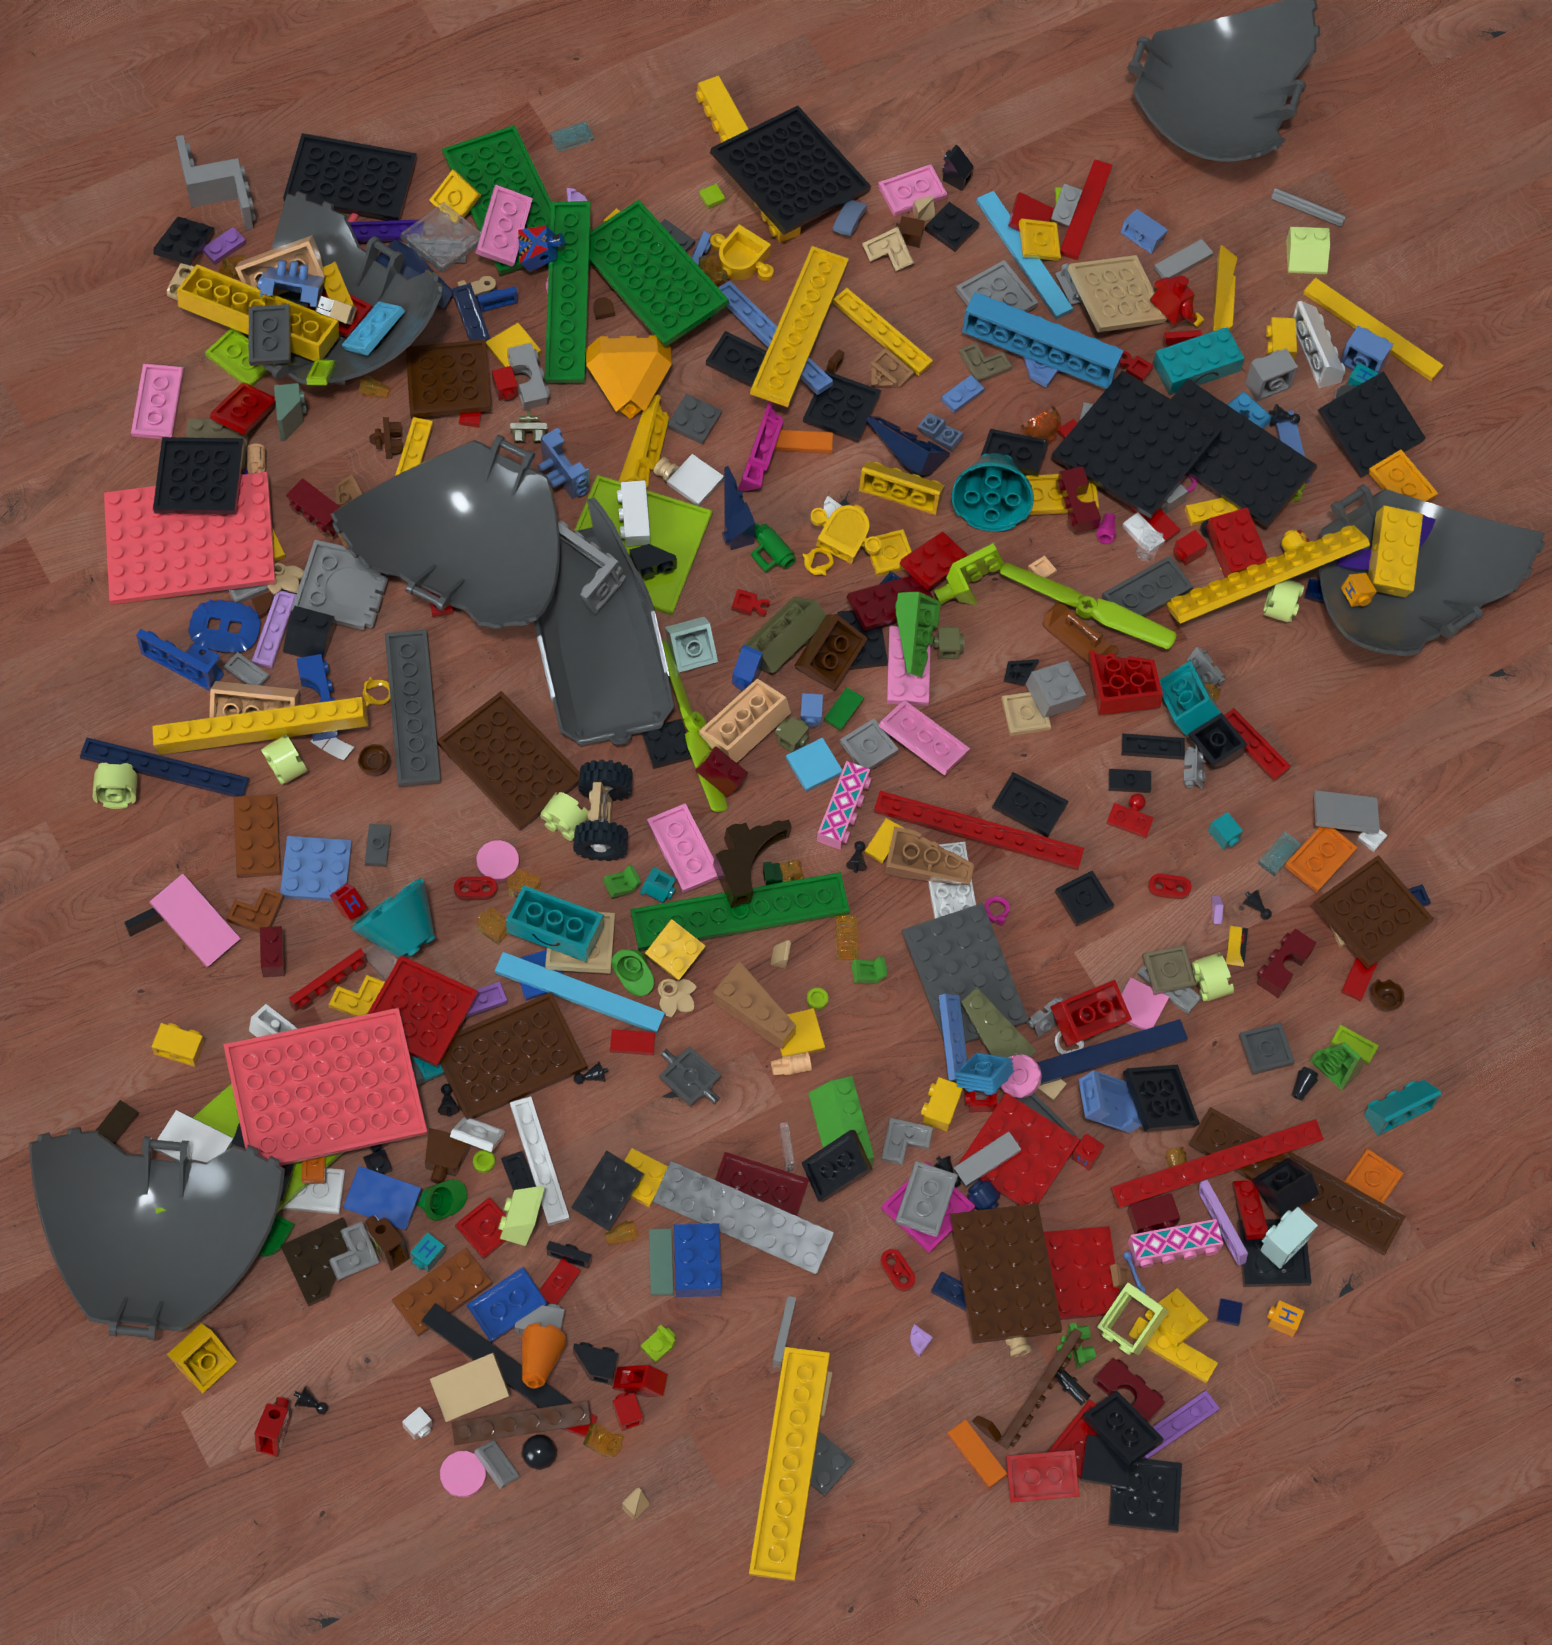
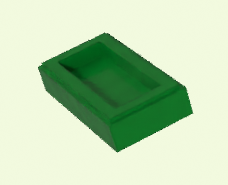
M846 687L824 717V722L842 731L863 703L864 697Z

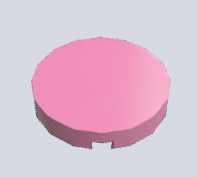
M501 840L484 844L476 857L477 869L480 874L491 877L496 882H504L510 879L519 867V855L515 847Z
M1020 1054L1008 1057L1013 1059L1011 1061L1014 1067L1012 1070L1015 1072L1000 1087L1005 1093L1010 1094L1014 1098L1023 1099L1031 1096L1041 1084L1042 1073L1040 1066L1027 1055Z
M457 1451L449 1455L443 1461L440 1469V1481L444 1489L455 1497L468 1498L477 1494L483 1487L486 1479L485 1467L474 1453L468 1451Z

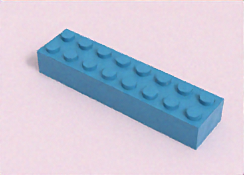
M974 292L965 311L962 332L1105 389L1111 385L1118 373L1124 350L1119 349L1117 346L1103 343L1097 338L1088 337L1079 331L1070 330L1061 324L1047 321L1041 316L1032 315L1023 309L1014 308L1005 302L996 301L987 295Z

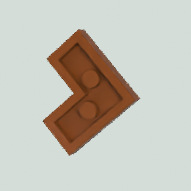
M263 888L255 906L234 900L226 918L227 922L260 933V927L272 926L284 896L283 894Z

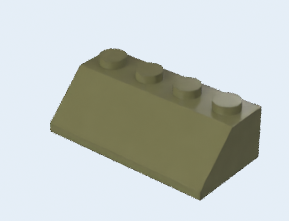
M793 597L744 645L763 653L761 671L777 672L786 660L792 658L802 645L809 642L810 637L816 632L826 614L817 600Z

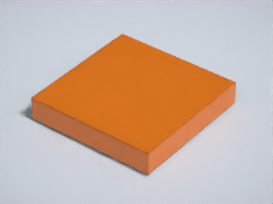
M1367 1148L1344 1182L1384 1203L1404 1173Z

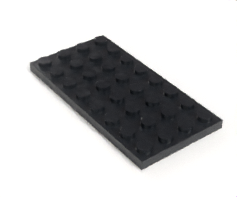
M1189 379L1171 398V400L1222 429L1219 438L1188 475L1238 509L1248 507L1251 517L1266 528H1268L1317 469L1315 463Z

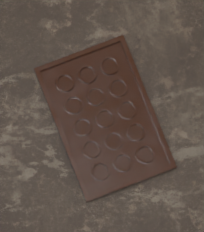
M502 691L437 740L438 746L519 831L541 815L542 810L555 792L557 794L559 792L567 794L579 785L580 772Z
M552 992L458 1031L440 1063L457 1103L467 1120L474 1119L587 1070V1064Z
M1038 1203L950 1214L972 1344L1061 1333V1319Z

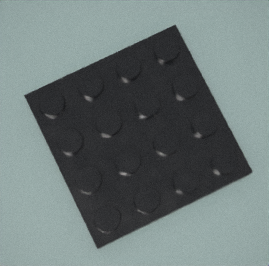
M1384 371L1318 409L1321 417L1360 478L1370 472L1369 468L1397 451L1402 450L1405 452L1426 439Z
M162 437L153 504L154 513L236 514L245 445L244 439Z

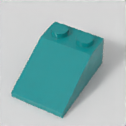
M1191 660L1159 680L1163 693L1162 697L1174 722L1185 735H1188L1221 713Z

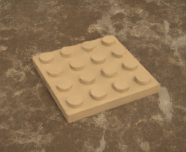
M1137 255L1069 264L1067 270L1097 332L1161 324L1167 320V317L1150 301L1155 292Z

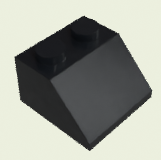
M294 605L287 625L283 653L301 658L321 654L324 661L336 630L335 617Z
M1220 713L1188 734L1213 767L1226 766L1244 755L1247 747L1245 740L1223 713Z
M1290 1158L1283 1160L1252 1179L1271 1209L1282 1216L1288 1210L1293 1212L1297 1207L1310 1202L1319 1195L1312 1173Z

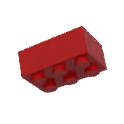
M1248 507L1209 519L1206 525L1207 534L1225 578L1231 573L1246 570L1250 565L1263 564L1268 559Z
M1115 980L1050 1006L1067 1047L1132 1020Z

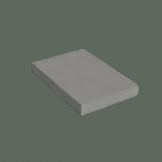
M1315 790L1313 797L1316 826L1370 833L1379 832L1380 825L1376 797Z
M915 1161L895 1223L938 1237L958 1175Z

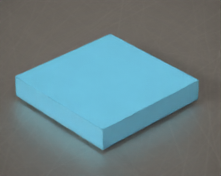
M823 738L787 754L785 758L806 792L840 776L843 771Z

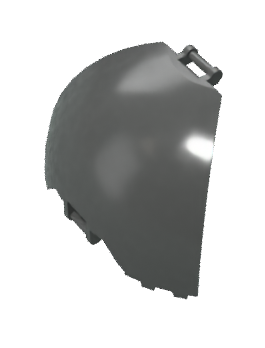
M1282 0L1214 20L1157 31L1154 33L1152 40L1148 37H1139L1136 43L1135 54L1127 67L1129 72L1135 73L1138 76L1133 89L1138 103L1149 120L1165 137L1188 153L1204 159L1220 162L1241 161L1259 157L1282 146L1281 144L1285 141V138H1282L1277 131L1282 121L1296 116L1300 96L1306 88L1304 81L1295 79L1316 52V38L1320 36V26L1315 25L1314 11L1318 9L1316 0ZM1145 49L1148 52V56L1143 67L1140 59ZM1292 96L1290 105H1285L1287 97Z
M298 191L295 195L287 193L271 250L313 235L321 255L323 267L336 262L349 294L371 304L373 307L380 301L401 306L405 310L368 356L345 350L342 344L347 337L342 335V338L335 342L323 358V360H335L336 368L328 383L360 377L380 368L408 348L428 324L441 298L443 286L442 283L437 282L438 274L426 270L425 273L407 279L400 273L404 255L399 251L395 252L383 244L376 236L368 240L366 251L360 248L347 220V216L335 211L334 204L326 201L322 205L309 201L307 194ZM379 251L390 257L387 268L376 261ZM288 291L277 295L304 307L309 304L300 301L301 293ZM291 352V363L276 364L277 366L274 364L261 366L270 371L272 376L278 380L288 375L301 384H307L306 378L315 361Z
M497 435L492 447L473 440L440 454L375 486L331 513L334 520L332 525L335 531L343 536L349 545L348 550L352 556L359 558L368 569L401 577L408 583L405 592L411 595L415 594L433 603L440 610H444L449 605L465 610L478 623V626H490L491 629H500L512 625H517L518 627L536 621L545 612L556 587L560 559V538L557 512L549 479L544 474L530 468L535 457L534 452L526 451L506 441L501 435ZM502 447L523 458L522 464L520 465L499 454L500 448ZM421 587H423L424 589H426V590H428V591H430V592H432V593H434V594L440 596V598L437 597V596H435V595H433V594H431V593H429V592H427V591H425V590H423Z
M1362 484L1349 496L1331 504V509L1336 514L1337 519L1322 528L1321 538L1326 534L1341 531L1345 526L1354 525L1369 539L1370 546L1363 549H1371L1376 512L1384 505L1422 513L1436 519L1428 538L1419 548L1414 591L1406 598L1376 592L1368 605L1351 607L1341 587L1350 574L1367 573L1368 575L1369 570L1355 571L1336 566L1338 559L1319 566L1323 598L1328 613L1336 627L1354 644L1384 654L1401 656L1421 653L1428 641L1439 636L1452 638L1457 634V631L1472 621L1481 619L1483 612L1480 608L1483 605L1516 591L1523 579H1528L1533 570L1531 565L1536 555L1542 552L1545 542L1542 541L1545 533L1466 514L1388 489H1384L1372 496L1370 489ZM1362 497L1364 504L1346 514L1345 507Z
M81 1127L70 1128L67 1134L51 1137L50 1132L40 1134L37 1141L29 1143L31 1174L36 1204L52 1256L65 1284L89 1321L110 1324L109 1336L116 1337L118 1334L147 1337L148 1340L155 1341L158 1329L183 1331L211 1311L232 1291L259 1254L273 1225L283 1190L285 1169L280 1166L279 1160L273 1156L267 1159L259 1155L258 1149L247 1145L246 1149L232 1145V1148L212 1160L203 1162L190 1159V1141L154 1140L152 1137L144 1136L142 1143L143 1154H126L110 1140L99 1134V1130L82 1132ZM152 1148L180 1151V1162L152 1159ZM155 1208H163L165 1211L157 1214ZM120 1324L147 1325L149 1328L121 1326Z

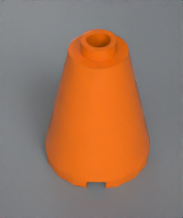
M533 1323L524 1328L521 1336L522 1380L528 1387H542L566 1347V1336L559 1328L550 1324L547 1327L540 1326V1323Z

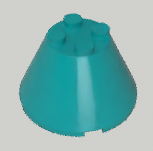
M998 453L983 454L978 461L958 476L952 489V504L958 516L961 515L968 521L967 524L984 531L998 532L1016 527L1017 523L1028 517L1033 507L1034 493L1032 486L1009 455Z
M421 877L402 888L394 898L390 896L357 920L354 926L350 927L353 932L398 958L401 956H411L420 950V946L429 943L436 937L434 935L423 878Z

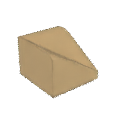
M933 196L914 200L913 214L915 219L928 221L935 216Z
M638 1487L622 1502V1510L635 1521L650 1504L642 1490Z

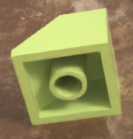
M1290 227L1286 239L1288 273L1327 274L1330 251L1329 228Z
M537 1186L514 1190L512 1197H507L504 1206L507 1214L506 1217L502 1216L498 1228L502 1230L500 1239L526 1246L535 1226L545 1187Z

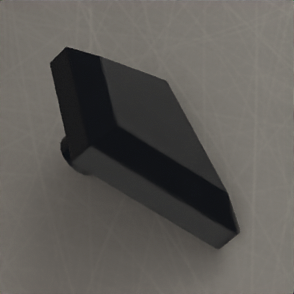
M1039 660L1008 661L1004 682L1024 686L1031 672L1038 665Z

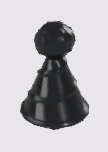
M1278 404L1274 406L1273 411L1269 410L1268 414L1272 416L1271 423L1289 420L1292 424L1300 422L1299 414L1294 413L1290 415Z
M857 841L854 844L856 851L846 863V867L854 870L853 872L855 873L867 869L862 851L866 848L863 841Z
M1259 890L1254 891L1252 894L1249 891L1245 893L1247 898L1243 901V905L1260 911V916L1264 920L1272 916L1271 910L1264 907Z
M598 1061L584 1075L581 1073L575 1074L573 1080L578 1085L583 1084L585 1080L606 1082L604 1073L608 1072V1068L602 1069Z
M444 1084L441 1087L444 1097L438 1108V1113L450 1117L457 1114L460 1109L450 1095L452 1092L451 1086Z
M940 1156L936 1158L938 1162L933 1167L954 1173L951 1156L943 1159ZM959 1176L957 1177L955 1188L961 1185Z
M307 1386L304 1387L301 1394L295 1391L294 1396L298 1397L294 1405L295 1407L316 1408L319 1414H325L328 1411V1405L325 1402L318 1403L307 1389Z

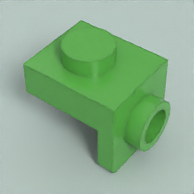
M629 865L624 872L606 875L603 882L611 898L632 894L641 883V880L633 865Z
M879 956L874 961L855 959L851 962L854 983L877 984L887 976V966L882 956Z

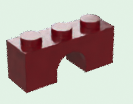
M1083 466L1060 471L1058 480H1056V488L1058 492L1061 491L1063 496V508L1067 509L1069 514V525L1073 526L1075 533L1097 529L1101 521L1096 502H1082L1077 497L1086 494L1089 486Z
M1296 928L1291 934L1286 933L1280 942L1282 944L1280 950L1275 949L1269 957L1271 960L1269 965L1266 966L1264 964L1257 974L1260 977L1257 984L1277 998L1286 989L1294 975L1284 967L1283 963L1293 961L1302 966L1317 943Z
M1114 1357L1105 1365L1093 1381L1108 1396L1120 1389L1130 1391L1135 1399L1132 1406L1148 1423L1152 1421L1165 1404L1163 1396L1157 1390H1151L1145 1385L1146 1382L1142 1377L1137 1374L1133 1375L1123 1361L1116 1360Z

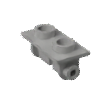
M1066 263L1062 265V270L1055 273L1069 303L1074 305L1083 301L1067 270L1069 264Z
M1196 647L1187 660L1192 661L1209 690L1212 691L1217 683L1221 685L1226 681L1225 675L1217 666H1212L1214 661L1206 650Z
M1196 745L1195 748L1188 747L1185 751L1184 766L1192 768L1184 769V784L1186 788H1193L1194 785H1198L1203 790V782L1206 781L1204 763H1206L1207 758Z
M1055 997L1044 1006L1046 1014L1039 1010L1029 1017L1027 1024L1031 1029L1035 1027L1038 1038L1057 1024L1050 1006L1063 1001L1062 997Z

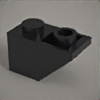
M955 145L944 156L945 164L942 168V172H944L942 181L963 191L972 179L974 166L962 149Z
M651 544L630 549L629 556L642 579H649L654 575L669 573L676 569L677 558L672 553Z
M580 1342V1344L574 1343L573 1354L589 1380L612 1385L619 1353H615V1350L607 1347H602V1349L593 1348V1345L585 1342Z

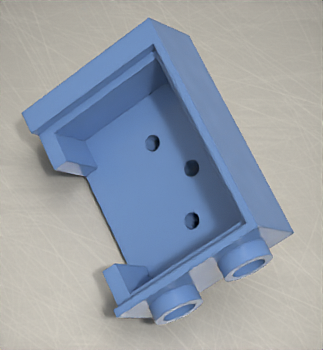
M280 260L278 261V268L269 267L266 272L262 273V277L259 278L258 289L261 290L260 297L263 294L273 296L274 288L301 293L300 301L310 303V306L316 307L320 295L322 296L325 277L309 275L308 265L305 264L300 266V273L297 272V261H291L290 269L286 270L287 262Z
M556 428L541 437V453L544 461L538 464V468L540 471L550 468L552 472L545 476L548 477L553 488L562 485L572 499L581 497L589 490V468L585 469L580 462L572 466L562 452V444L564 443L562 432L559 428Z
M1096 1070L1079 1079L1085 1118L1128 1133L1142 1126L1126 1081Z

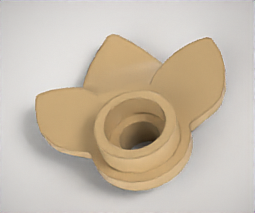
M275 563L276 584H269L267 587L274 595L279 593L281 589L297 593L299 580L302 579L304 571L297 566H285L282 563Z
M665 979L661 981L658 986V993L661 997L659 1006L662 1012H665L666 1016L672 1018L676 1010L684 1013L694 1011V1001L690 994L696 990L697 986L687 979L679 981ZM671 988L673 991L671 993L665 992V989Z

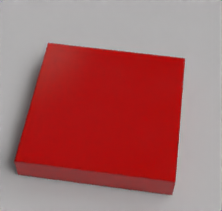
M1019 192L1014 202L1008 226L1020 232L1019 221L1021 219L1050 222L1054 208Z
M490 1197L455 1224L457 1230L483 1259L506 1242V1240L500 1239L502 1230L498 1229L502 1216L506 1217V1215Z

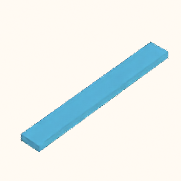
M992 191L978 197L976 203L1055 320L1073 312V307L1042 261L1036 258L1023 257L1020 232L1008 226L1010 214L996 193Z
M505 952L502 953L495 968V974L547 993L552 992V995L644 1030L655 1032V1034H657L665 1016V1012L553 970H547L545 967Z

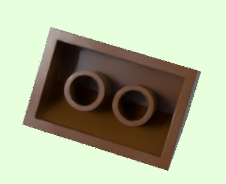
M828 614L794 666L809 678L836 690L868 638L839 615Z

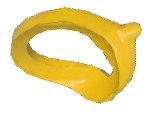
M815 548L808 554H802L806 569L813 575L823 574L826 576V571L834 564L831 553L822 548ZM821 552L828 556L829 563L815 568L811 567L815 553Z
M369 677L364 682L363 698L367 707L370 704L384 705L390 701V689L387 681L373 680L372 677ZM383 686L388 689L389 695L384 700H376L366 692V689Z

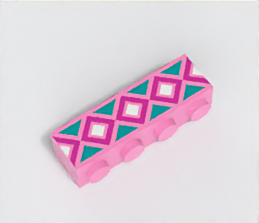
M846 761L818 830L817 842L841 850L843 843L847 844L851 834L848 831L850 825H855L858 814L855 812L857 807H862L865 796L862 794L864 789H869L872 778L869 777L870 769Z
M1213 1219L1133 1234L1129 1237L1128 1245L1134 1267L1148 1268L1158 1262L1169 1264L1179 1258L1191 1260L1200 1254H1205L1206 1256L1215 1255L1221 1250L1223 1240L1218 1221Z

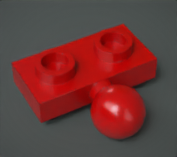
M1133 794L1129 799L1131 808L1114 803L1106 824L1146 839L1154 817L1138 812L1144 808L1146 800L1141 794Z

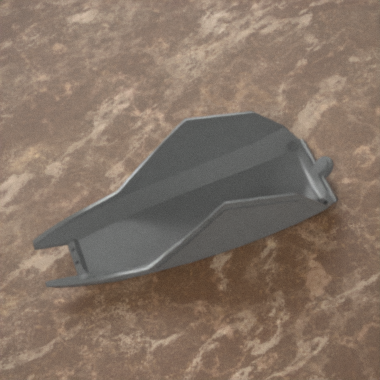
M595 498L587 499L593 527L578 530V532L585 537V541L589 544L590 542L595 543L602 553H609L618 560V565L623 569L622 573L627 579L600 611L594 615L588 610L580 594L583 587L593 580L596 572L601 567L560 539V559L556 587L545 612L538 620L534 621L547 685L551 701L554 704L560 732L575 740L581 746L610 739L612 743L622 745L628 743L632 739L633 734L660 729L663 726L664 720L673 709L674 703L658 622L645 582L639 571L636 570L615 525L604 508Z

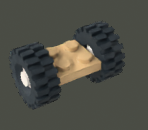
M603 759L599 760V762L592 760L591 763L586 762L584 765H581L578 790L581 791L582 795H586L591 803V810H588L587 815L588 821L576 825L573 850L577 855H581L582 858L588 857L589 860L611 861V859L619 860V857L623 858L627 854V829L623 828L621 824L617 825L616 822L611 823L612 801H616V799L623 800L624 797L628 798L631 795L633 772L626 764L622 765L621 762L614 763L613 760L607 762Z

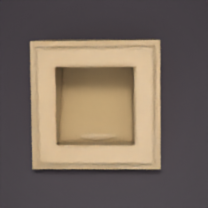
M789 940L774 946L771 966L786 969L791 948Z

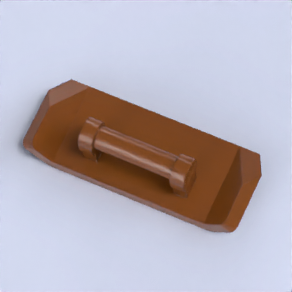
M1058 601L1045 613L1042 623L1044 628L1089 666V650L1103 655H1108V653L1117 654L1119 652L1116 645H1111L1107 642L1100 632H1096L1078 617L1076 612L1070 611L1065 603Z

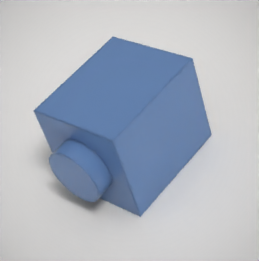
M802 693L800 719L809 728L821 726L822 694Z

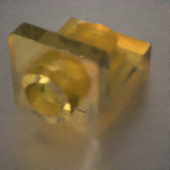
M244 254L223 258L219 273L234 279L238 276L235 267L240 261L247 258Z

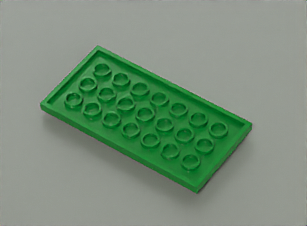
M515 125L442 148V154L450 171L452 169L456 170L481 194V197L469 211L480 234L495 185L533 198L524 229L547 226L550 229L551 199ZM519 249L513 267L492 260L499 276L524 268L520 264Z
M639 199L591 231L590 263L650 332L659 339L664 347H667L730 304L729 299Z

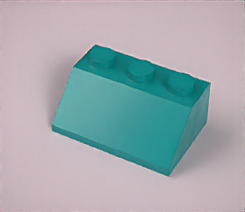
M1424 1079L1419 1082L1414 1080L1404 1087L1405 1089L1399 1092L1394 1090L1387 1094L1385 1099L1381 1101L1376 1099L1369 1103L1364 1116L1378 1137L1432 1110L1442 1095L1441 1091Z

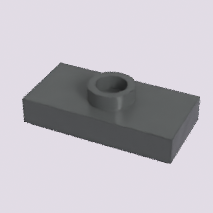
M369 824L365 866L387 867L391 825Z

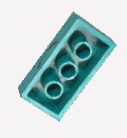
M1225 327L1157 350L1152 364L1169 395H1172L1180 389L1187 379L1199 386L1240 372L1245 358L1229 328Z
M523 885L506 919L507 933L587 962L604 928V914Z

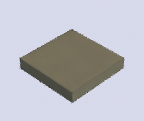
M1185 945L1143 953V960L1154 995L1196 986Z

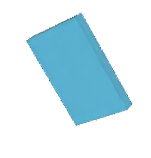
M377 302L343 342L342 347L347 351L368 356L405 310L401 306Z

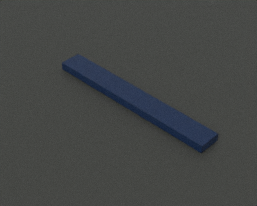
M88 737L80 754V758L99 764L121 765L128 763L139 774L232 797L245 796L250 782L248 777Z
M1181 1019L1037 1062L1042 1073L1040 1086L1186 1042L1188 1037Z

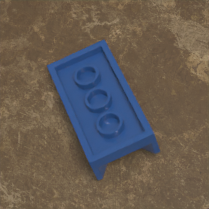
M140 629L136 634L142 655L208 691H211L214 682L220 681L224 675L223 671L216 664L220 657L219 654L205 646L192 644L186 652H183L176 648L172 642L161 640L152 631L147 632Z

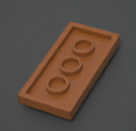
M277 795L233 797L237 878L281 875Z
M464 1248L392 1299V1302L419 1337L429 1330L427 1326L421 1323V1320L435 1303L452 1314L490 1287L492 1281L467 1248Z

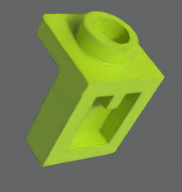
M660 1324L657 1327V1331L641 1344L640 1348L656 1364L676 1346V1336L670 1328H664Z

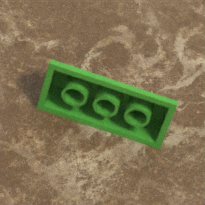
M853 1077L831 1080L809 1092L808 1095L822 1148L849 1130H855L869 1162L873 1166L874 1154Z

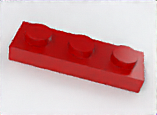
M1253 1180L1233 1181L1232 1187L1245 1239H1264L1265 1234L1268 1232V1227L1257 1187Z

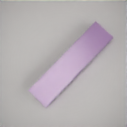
M285 591L275 594L252 659V663L255 665L273 669L297 594Z
M1208 1180L1200 1182L1198 1194L1212 1219H1217L1221 1236L1237 1265L1245 1264L1248 1252Z

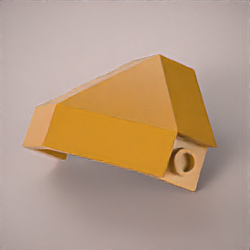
M649 335L648 338H637L636 336L608 338V336H600L586 348V365L615 411L620 410L629 419L633 418L641 410L646 411L672 364L671 347L669 345L664 347L655 335Z

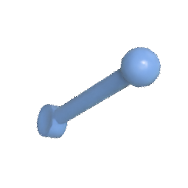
M1126 1251L1123 1254V1258L1127 1260L1137 1288L1145 1293V1288L1141 1285L1131 1260L1132 1254Z

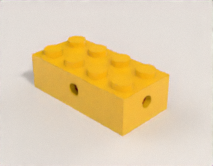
M1385 505L1376 512L1368 577L1377 592L1406 598L1414 591L1423 519L1422 513Z

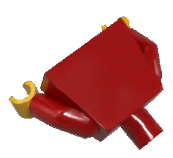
M1175 276L1171 279L1165 277L1155 281L1154 286L1157 291L1150 298V301L1173 325L1188 320L1198 328L1204 322V318L1199 313H1194L1193 300L1195 295L1187 286L1189 283L1188 278L1185 276Z

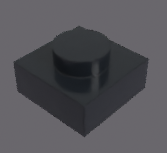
M384 1149L363 1157L367 1169L381 1174L392 1172V1167Z

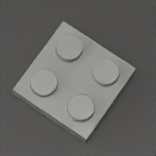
M874 718L840 739V744L857 765L870 770L893 757L899 751Z

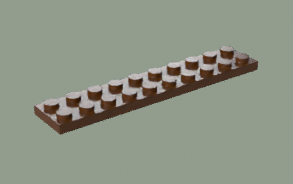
M1210 1107L1191 1139L1189 1146L1205 1155H1209L1263 1136ZM1292 1152L1234 1170L1252 1180L1283 1160L1290 1158L1312 1173L1319 1192L1318 1196L1314 1197L1310 1202L1299 1206V1208L1382 1255L1386 1254L1406 1217Z

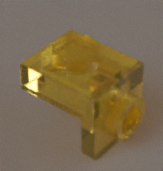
M717 254L699 257V267L714 284L727 279V271L719 266Z
M591 1424L583 1445L603 1457H616L621 1450L624 1436L613 1434L598 1424Z

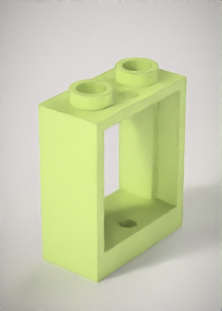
M1127 1282L1097 1327L1103 1331L1101 1336L1108 1341L1113 1342L1116 1340L1120 1343L1119 1348L1128 1355L1134 1353L1139 1356L1169 1310ZM1132 1297L1155 1312V1315L1134 1345L1111 1329Z

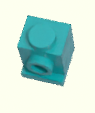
M653 867L640 890V894L646 893L663 903L666 898L670 899L676 889L673 887L676 878Z

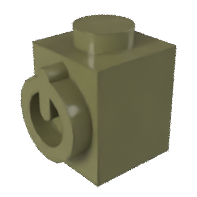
M952 626L938 628L937 636H934L933 646L937 648L938 659H959V654L964 653V635L959 634V628H953Z
M793 716L789 720H783L775 732L777 736L776 743L792 753L798 750L800 746L804 747L810 738L808 736L809 727L803 720L796 719Z

